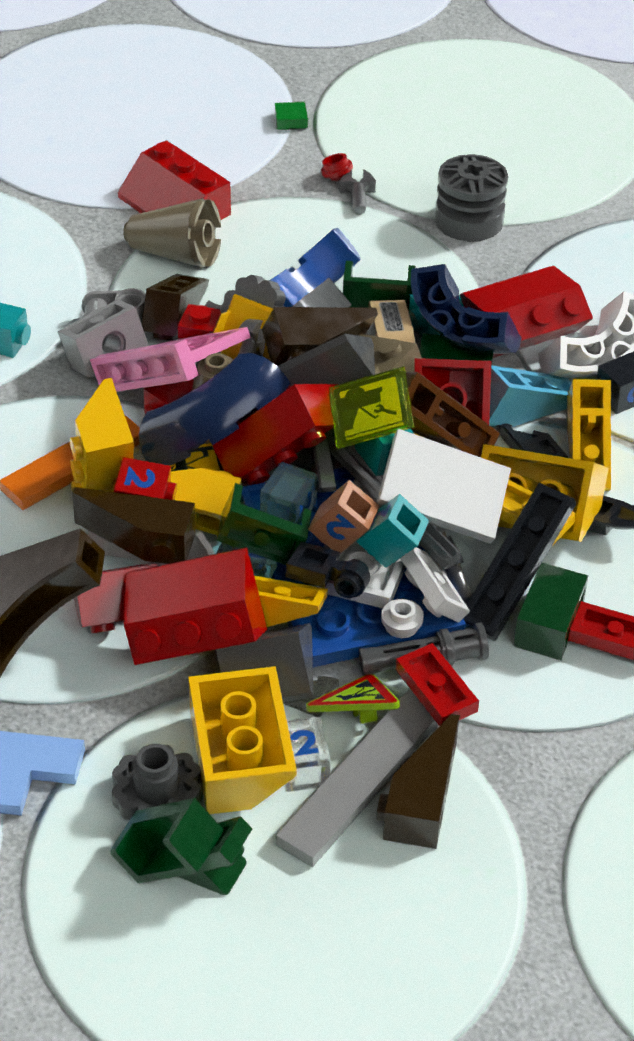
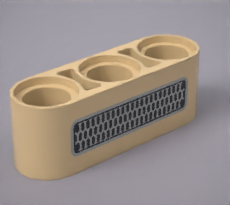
M405 300L369 301L368 308H377L378 312L377 317L369 328L370 336L415 343L414 331Z

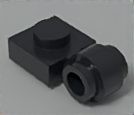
M302 541L286 563L285 577L322 588L326 587L329 580L334 581L336 592L341 597L347 599L360 596L370 582L369 568L363 561L358 559L339 561L340 552Z

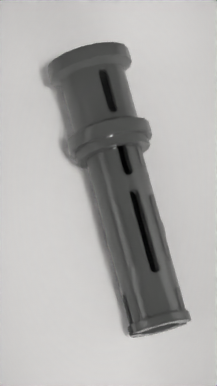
M481 622L474 623L473 628L452 632L444 628L436 632L433 637L364 649L360 648L359 664L362 675L394 670L396 658L431 643L436 646L451 666L454 664V661L478 657L480 660H487L489 658V645L484 625Z

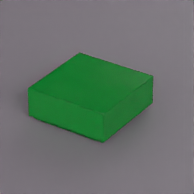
M305 102L274 103L276 127L278 130L308 128Z

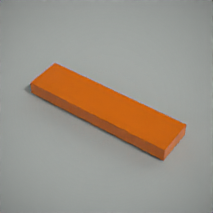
M125 415L135 448L140 445V427ZM70 441L0 479V490L19 508L25 510L71 484L74 478L70 460H73L74 457Z

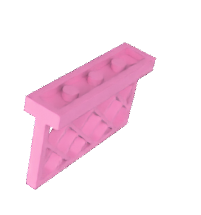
M243 327L102 354L90 359L98 384L100 385L104 379L112 378L116 392L184 382L199 376L195 362L249 339L251 336L248 328Z

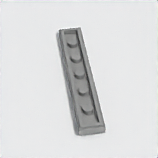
M410 688L399 699L400 707L389 710L276 834L277 846L309 866L314 867L388 783L392 776L438 726L437 722Z

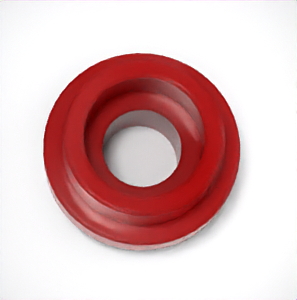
M344 153L332 154L322 160V176L330 178L331 181L341 180L343 175L353 169L352 161Z

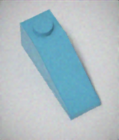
M491 365L489 425L496 427L497 425L510 424L514 427L566 410L567 393L571 381L567 377Z

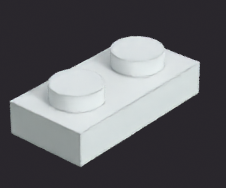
M416 547L400 558L407 568L405 571L407 579L422 591L425 596L422 600L423 604L433 615L439 618L443 615L459 623L470 612L441 566L427 552Z

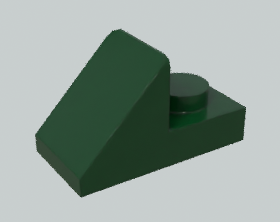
M241 816L218 823L224 831L198 873L178 877L221 895L229 894L246 866L247 861L242 856L245 850L243 844L253 829Z

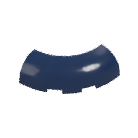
M446 264L411 269V288L415 303L425 320L442 337L459 347L476 352L508 354L518 351L521 336L509 313L484 312L471 307H463L459 301V288Z
M253 353L239 354L222 371L195 390L167 405L146 412L141 421L139 431L141 453L145 461L169 466L191 457L190 451L200 447L208 439L214 445L238 430L237 421L248 417L255 410L258 411L282 394L291 383L280 368L267 358Z

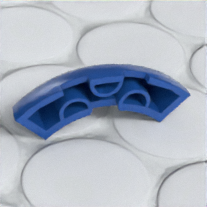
M334 228L299 258L298 262L301 266L298 269H295L293 266L289 269L286 268L269 281L277 282L280 290L285 293L286 299L283 306L292 307L329 277L334 283L337 282L344 275L346 261H353L354 267L361 260V257L339 228Z

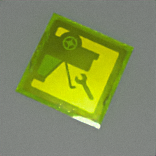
M404 366L329 387L337 449L396 433L398 429L408 430L414 428Z

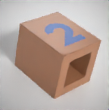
M348 480L319 506L308 530L322 543L341 554L369 530L380 505Z

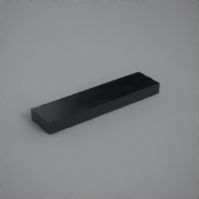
M538 483L466 604L470 610L463 618L467 628H473L474 623L481 622L484 625L487 638L496 642L575 508L576 501L574 498Z

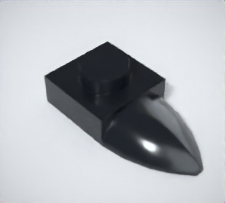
M603 495L602 506L588 530L606 536L611 529H634V505Z

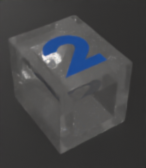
M297 718L287 721L297 776L284 785L285 791L291 792L319 788L330 776V755L321 718Z

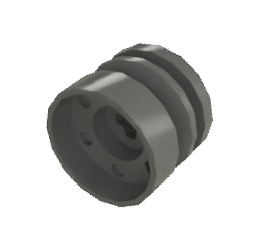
M475 154L458 155L446 160L440 166L438 172V197L435 209L437 228L451 238L468 242L483 241L498 234L502 230L506 204L504 201L507 194L506 187L509 176L506 168L497 160Z

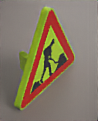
M374 674L364 675L306 703L307 712L352 711L354 717L359 716L360 724L377 721L376 710H394L400 707L399 699Z

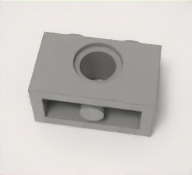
M118 299L58 331L72 370L88 378L96 377L90 359L102 354L149 345L136 307ZM107 336V341L102 347V342L104 338Z

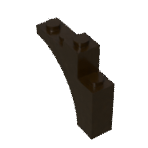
M81 528L0 556V678L18 649L40 624L67 602L94 587L100 586L105 551Z

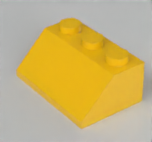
M107 378L101 382L75 420L76 436L70 437V446L74 457L73 460H70L74 481L71 482L72 491L74 487L112 492V483L114 478L118 477L123 457L134 458V441L113 380L112 378Z
M483 444L481 458L511 468L508 480L534 492L538 483H541L574 498L576 506L572 512L576 513L575 522L561 538L582 542L594 517L602 506L608 467L590 461ZM499 519L498 527L512 529L513 525Z
M276 666L188 677L190 714L198 764L201 769L205 808L209 814L253 809L297 776V768Z

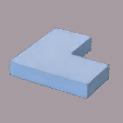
M0 731V813L22 816L32 780L76 784L85 752L84 740Z

